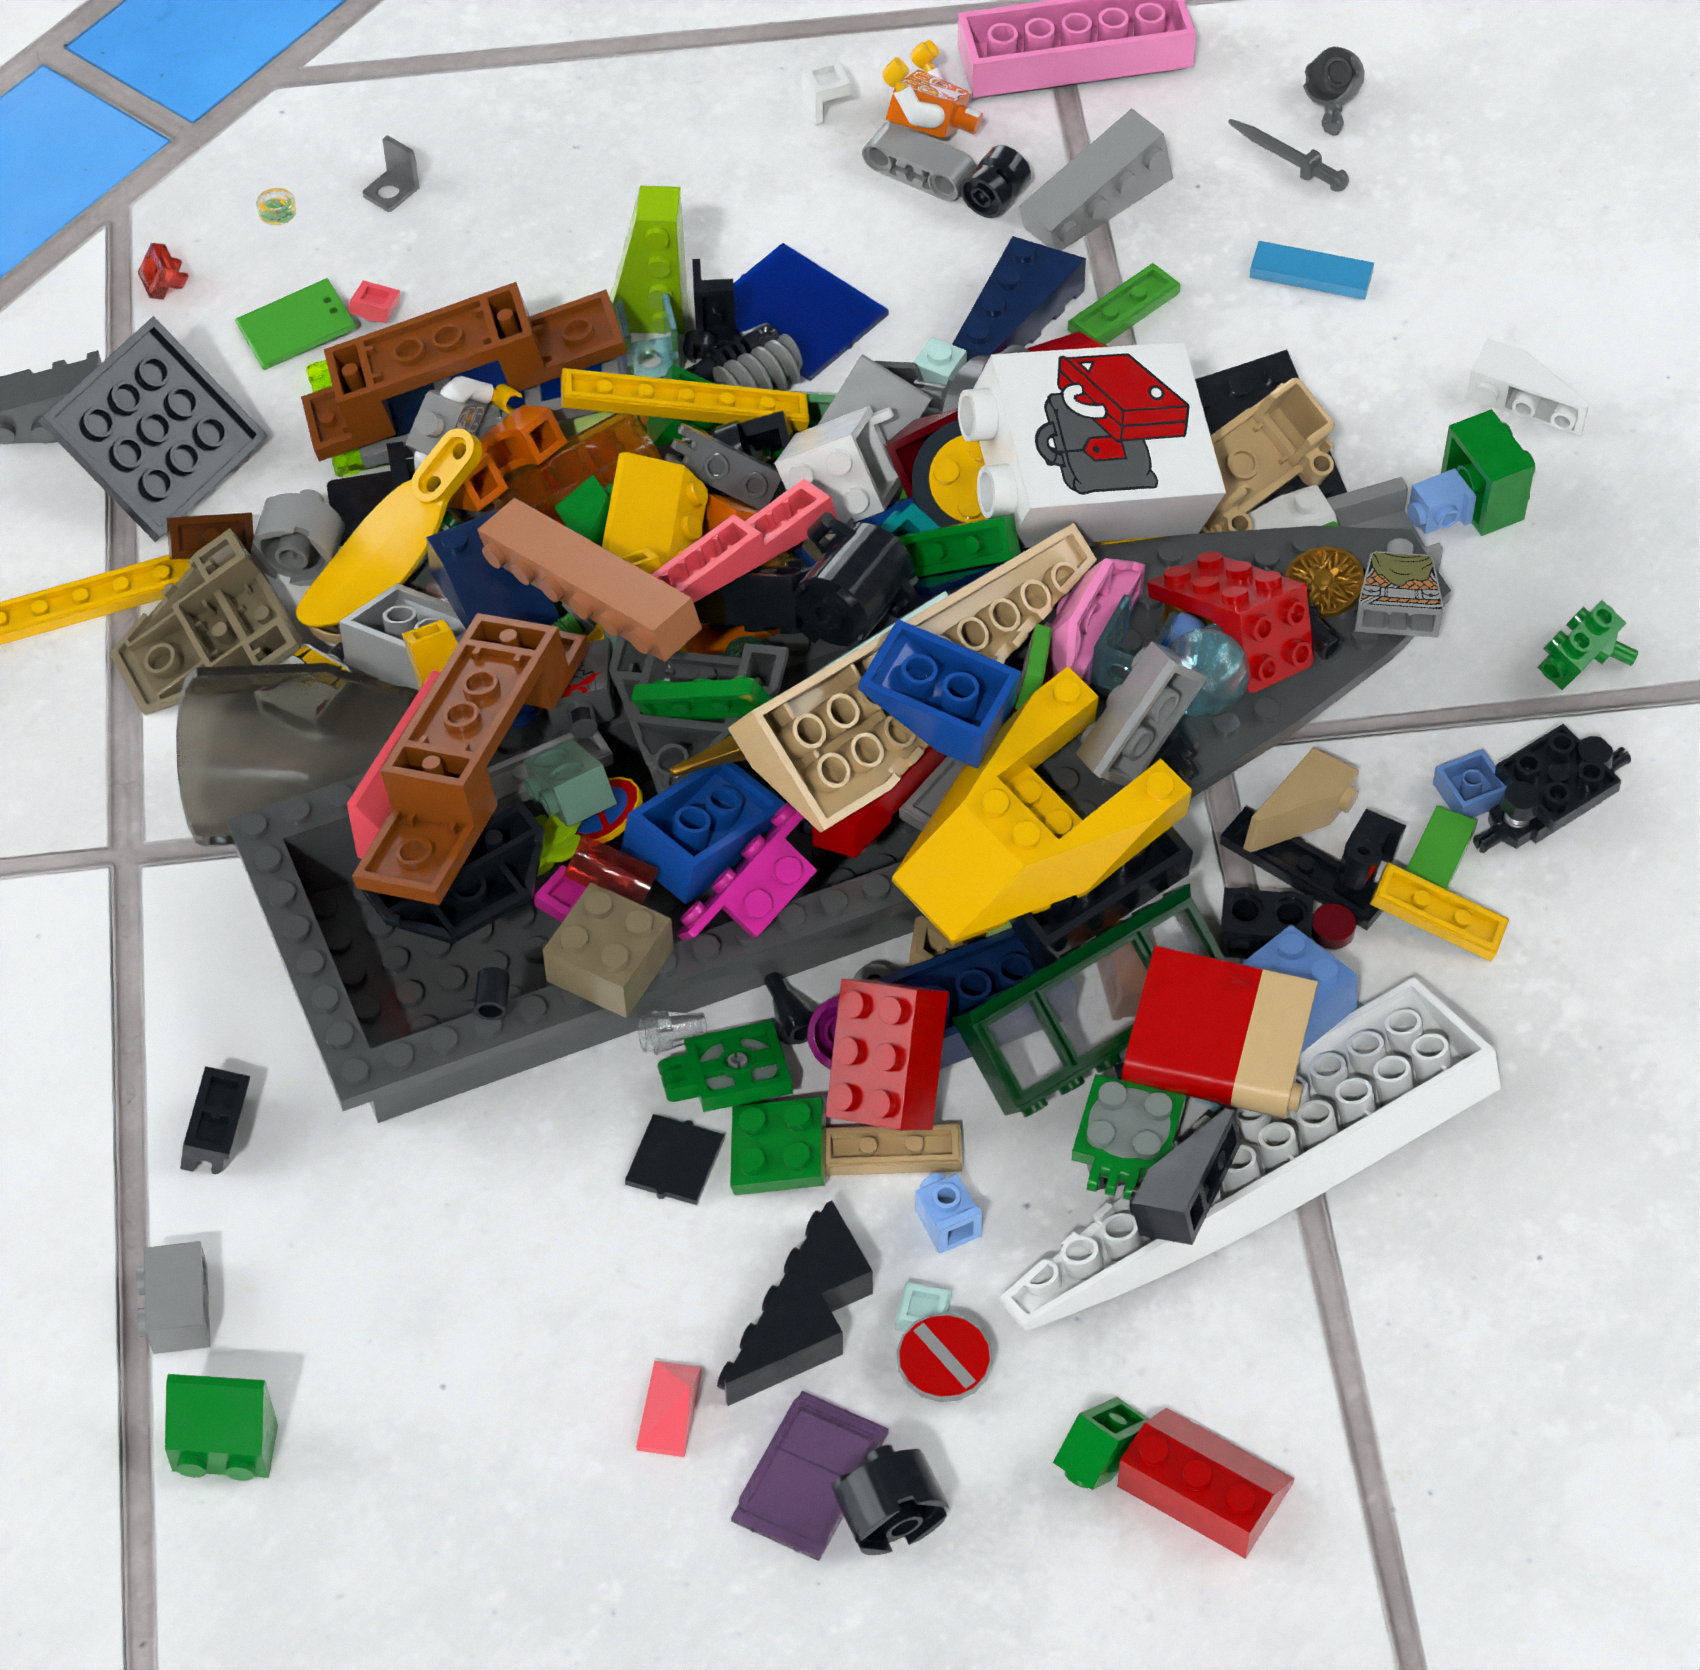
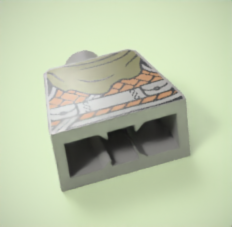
M1402 538L1391 540L1387 544V552L1375 551L1370 554L1359 597L1354 632L1438 638L1443 614V601L1434 558L1425 554H1413V544L1409 540Z

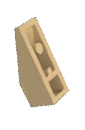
M1313 747L1252 816L1243 849L1251 853L1331 825L1342 811L1348 813L1353 807L1359 790L1354 788L1359 770Z

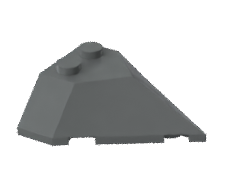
M619 635L617 636L609 672L617 687L624 710L658 794L693 773L689 772L672 776L670 774L672 766L730 736L731 733L728 727L741 718L688 720L644 715L631 701L634 685L653 684L657 680H667L674 683L692 682L696 678L732 680L736 676H747L754 678L768 695L773 698L780 691L789 656L788 648L745 643L741 658L677 651L664 662L650 653L643 654L639 652L631 642Z

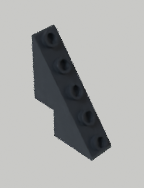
M833 1201L827 1202L821 1212L816 1210L810 1217L805 1230L806 1239L800 1249L794 1247L788 1255L784 1265L785 1275L779 1286L772 1285L767 1291L762 1304V1311L764 1312L757 1324L751 1322L745 1329L740 1341L741 1351L734 1363L728 1361L723 1367L717 1387L725 1391L728 1406L843 1355V1331L832 1312L873 1294V1270Z

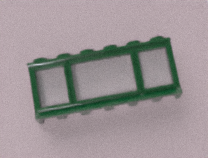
M1190 883L1162 894L1163 898L1139 908L1131 913V917L1121 923L1095 934L1096 937L1087 943L1064 952L1059 956L1058 960L1022 977L1023 980L1014 986L991 995L980 1006L951 1018L1005 1116L1022 1112L1024 1117H1028L1048 1105L1045 1097L1059 1090L1061 1095H1064L1085 1083L1083 1074L1093 1068L1096 1069L1097 1073L1103 1072L1122 1060L1118 1053L1128 1048L1154 945L1226 961L1191 897Z

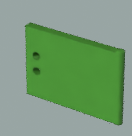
M328 278L235 319L237 326L263 370H267L357 329L355 322Z

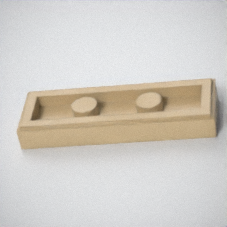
M960 1123L933 1124V1130L900 1131L878 1126L826 1127L825 1176L962 1171Z

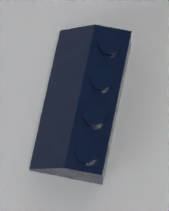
M1010 928L876 980L949 992L940 1069L972 1057L951 1018L973 1010L985 1003L986 998L1014 986L1023 980L1022 977L1041 967L1016 936L1013 928ZM1071 978L1044 992L1059 1023L1074 1017L1076 987ZM1029 1002L988 1026L998 1046L1043 1029Z

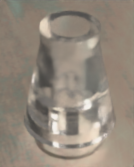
M650 1010L648 1015L639 1016L638 1036L643 1052L653 1051L655 1055L683 1046V1038L707 1034V1022L703 1012L681 1013Z

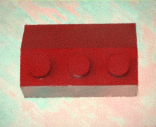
M1165 1408L1143 1424L1121 1457L1117 1487L1246 1559L1293 1485L1294 1478L1174 1411Z

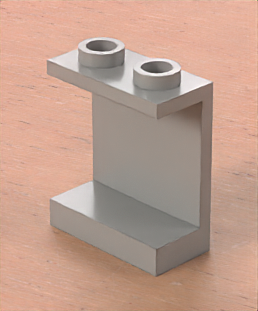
M1402 477L1326 498L1335 512L1340 527L1411 530L1426 554L1434 558L1435 567L1439 572L1443 547L1440 542L1425 546L1414 525L1411 523L1405 512L1408 488Z

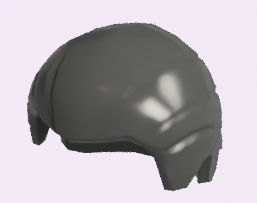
M1333 46L1327 48L1309 63L1305 69L1306 82L1303 85L1307 96L1312 101L1325 107V114L1321 121L1322 127L1325 132L1332 136L1338 135L1344 126L1341 115L1342 105L1351 101L1359 93L1365 74L1363 64L1358 56L1342 47Z

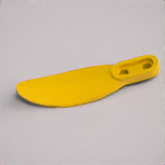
M461 428L448 431L417 468L412 479L393 490L368 514L304 594L296 610V616L300 623L311 628L338 625L339 621L396 583L403 585L427 553L426 537L438 532L449 500L480 462L482 444L475 435ZM466 449L465 454L461 458L463 451ZM441 481V484H440L439 487L435 490L436 485Z

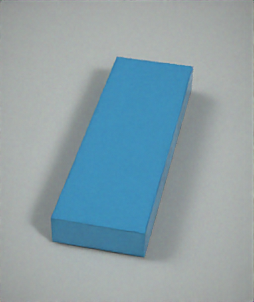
M1258 241L1250 268V278L1365 300L1373 274L1374 262Z

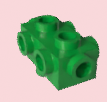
M1601 600L1590 612L1583 606L1566 624L1572 631L1568 635L1560 631L1543 648L1549 655L1537 668L1542 671L1546 678L1563 690L1593 659L1603 664L1609 657H1612L1631 666L1638 656V650L1617 641L1618 632L1627 623L1612 607Z

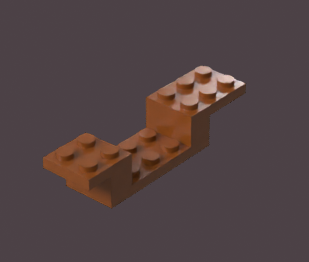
M517 282L323 349L332 386L301 396L313 449L320 462L396 435L387 401L388 398L441 381L473 368L481 367L496 360L500 363L508 385L519 392L561 377L563 368L581 370L627 354L628 352L607 289L530 316Z
M480 613L475 615L380 770L392 811L352 875L357 889L440 905L498 806L487 770L488 763L523 704L554 710L589 650L586 635L559 631V628L556 626Z

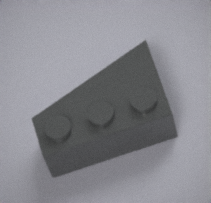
M99 350L87 353V358L78 362L67 364L64 359L53 362L52 369L37 373L26 369L0 376V444L57 442L38 421L102 363Z

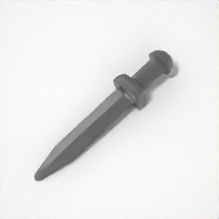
M1234 119L1228 120L1232 127L1252 142L1300 167V178L1309 181L1315 176L1329 184L1330 189L1335 192L1342 191L1348 186L1349 176L1347 172L1343 169L1336 171L1322 163V156L1318 151L1312 149L1306 155L1254 126Z

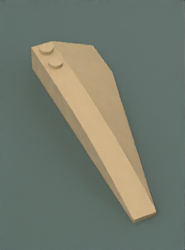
M1072 523L905 622L1004 664L1010 654L1027 639L1028 634L1035 628V625L1045 619L1053 610V606L1070 591L1097 559L1075 523ZM891 630L757 707L728 727L729 732L751 767L820 833L891 790L901 779L900 777L910 766L916 763L924 754V750L929 746L858 689L860 680Z

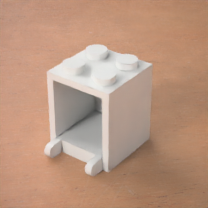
M867 406L796 433L774 463L786 490H789L802 479H806L831 496L837 519L844 524L851 517L855 520L854 522L884 512L901 485L883 444L886 441L878 423L894 416L891 408L888 407L873 413L871 407Z

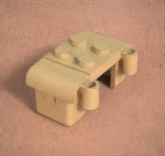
M1291 378L1286 383H1281L1263 400L1252 408L1246 409L1211 435L1226 494L1200 530L1201 533L1236 531L1234 528L1238 531L1251 530L1252 520L1247 513L1297 476L1308 486H1319L1333 470L1334 461L1327 453L1334 447L1328 438L1334 430V420L1299 378Z

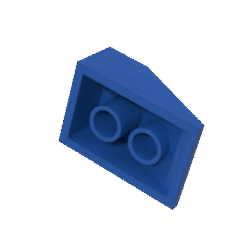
M897 619L860 680L858 689L937 752L974 768H979L998 732L1016 704L1021 671Z
M734 762L696 770L628 813L621 852L682 902L687 904L710 889L711 884L724 870L729 867L732 869L743 857L741 851L757 835L760 834L763 837L774 825L770 821L771 818L786 803Z

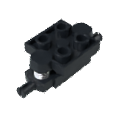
M1562 724L1496 764L1494 775L1506 786L1500 804L1489 811L1488 822L1491 828L1473 838L1476 849L1480 848L1479 852L1485 853L1500 842H1505L1515 849L1530 840L1536 844L1596 807L1619 791L1621 780L1614 772L1631 762L1629 752H1625L1624 747H1619L1613 752V748L1603 738L1598 736H1589L1580 741Z

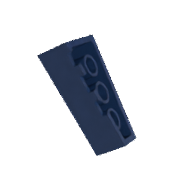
M1012 236L952 345L967 351L968 362L979 355L991 356V354L1001 353L1011 345L1025 347L1028 343L1033 344L1041 336V329L1051 319L1056 320L1065 311V305L1072 298L1077 299L1084 292L1086 258Z

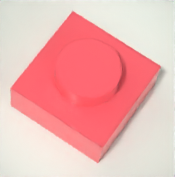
M363 280L350 299L349 314L363 317L368 321L386 324L399 305L400 290Z

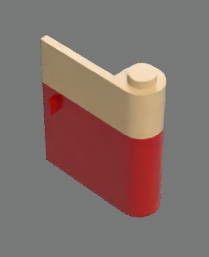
M1154 945L1126 1051L1122 1080L1186 1095L1191 1098L1287 1119L1289 1111L1298 1112L1304 1085L1296 1083L1297 1067L1318 981Z

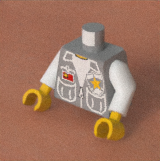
M463 376L453 378L442 389L429 390L425 395L406 441V446L414 453L415 471L448 431L461 428L475 435L490 401L495 407L510 415L515 409L507 405V401L512 396L522 398V394L506 384H499L493 389L492 384Z

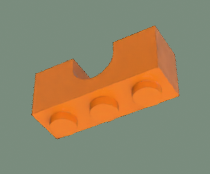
M522 405L479 438L482 444L480 462L449 500L450 506L455 509L479 512L508 489L503 479L505 474L523 465H539L568 443L550 407ZM466 449L463 451L461 458L465 454Z

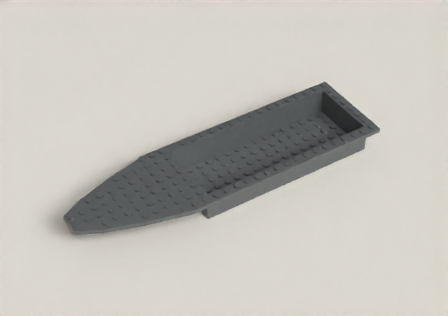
M1303 526L1186 534L1090 546L1097 560L1088 571L1105 558L1137 561L1145 564L1143 593L1095 678L1089 685L1099 696L1095 722L1098 721L1107 708L1106 701L1109 694L1116 686L1123 684L1132 671L1131 664L1137 653L1144 647H1148L1151 641L1161 645L1167 634L1163 624L1165 603L1149 598L1147 581L1163 575L1166 569L1191 563L1197 560V556L1202 553L1220 552L1224 557L1236 561L1250 562L1252 566L1258 568L1268 567L1272 571L1282 572L1285 575L1287 567L1297 556L1309 549L1329 546L1342 548L1353 554L1362 565L1365 577L1370 554L1375 551L1387 552V544L1391 540L1399 538L1409 540L1413 544V554L1427 555L1411 530L1333 526ZM1007 561L981 565L916 587L915 590L926 602L944 591L949 596ZM1436 569L1444 607L1449 602L1451 590ZM903 598L898 604L903 608L909 601ZM1059 601L1053 606V610L1045 619L1038 624L1053 623L1057 616L1056 610ZM1357 602L1351 609L1339 616L1320 618L1343 640V645L1335 656L1329 660H1322L1313 650L1314 661L1309 668L1255 693L1245 691L1242 688L1239 661L1232 643L1223 648L1208 651L1186 650L1176 647L1174 653L1208 676V679L1178 721L1197 752V756L1192 761L1197 767L1199 775L1193 780H1189L1179 771L1186 784L1192 789L1191 798L1297 732L1390 662L1415 636L1354 632L1358 609ZM886 613L865 640L898 618ZM1034 629L1028 634L1027 639L1019 648L1014 650L1005 660V665L1022 673L1025 655ZM802 632L796 634L779 633L749 643L788 648L789 656L779 692H785L804 681L823 666L849 651L846 646L829 644L821 638L816 643H813ZM744 645L717 655L731 657L734 652L744 648ZM616 688L615 717L610 721L597 723V730L613 753L614 763L604 767L608 779L615 777L632 779L642 791V804L658 795ZM545 713L538 714L533 720H529L528 725L525 727L509 728L488 763L487 768L568 734L571 730L553 731ZM1012 713L1009 714L1007 720L1013 715ZM1084 731L1034 769L1043 781L1082 820L1125 787L1099 778L1077 756L1076 752L1082 745L1081 737ZM738 765L758 781L751 767ZM366 773L226 819L229 832L342 1111L369 1102L378 1123L765 985L764 979L770 973L777 972L783 979L912 933L915 918L921 915L925 917L892 882V876L922 832L900 819L899 809L891 816V823L856 858L813 846V835L803 832L806 820L803 818L797 830L793 829L785 839L817 871L758 937H750L721 908L694 939L682 941L676 935L684 926L680 921L681 917L697 901L700 900L704 904L715 891L710 888L685 904L627 856L631 873L619 877H608L607 873L596 872L590 869L584 870L572 858L563 862H555L549 871L537 876L531 901L454 944L386 925L365 897L362 889L356 888L352 877L362 859L357 857L347 802ZM764 786L777 797L779 796V793L772 786ZM532 799L523 802L534 817L539 815L550 817L541 802L534 803ZM625 830L619 837H615L620 847H622ZM742 857L732 870L734 871L745 858ZM562 865L587 881L665 915L672 920L674 951L627 1018L546 980L542 950L561 925V922L535 907L534 895ZM483 968H501L510 975L507 1013L502 1019L485 1020L479 1018L474 1013L477 973Z

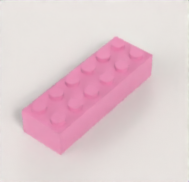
M1047 0L958 13L957 47L972 98L1190 68L1194 64L1196 32L1185 0Z

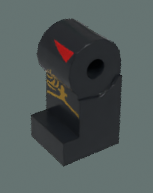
M1365 809L1345 844L1344 853L1336 871L1337 879L1344 886L1354 890L1369 889L1373 885L1381 860L1392 863L1396 857L1406 825Z

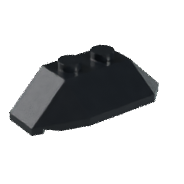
M521 800L491 816L440 905L362 890V892L386 925L454 944L533 899L546 838L545 830Z

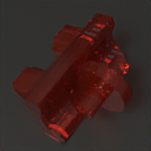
M582 834L563 877L586 888L592 882L598 887L610 890L643 905L659 869Z

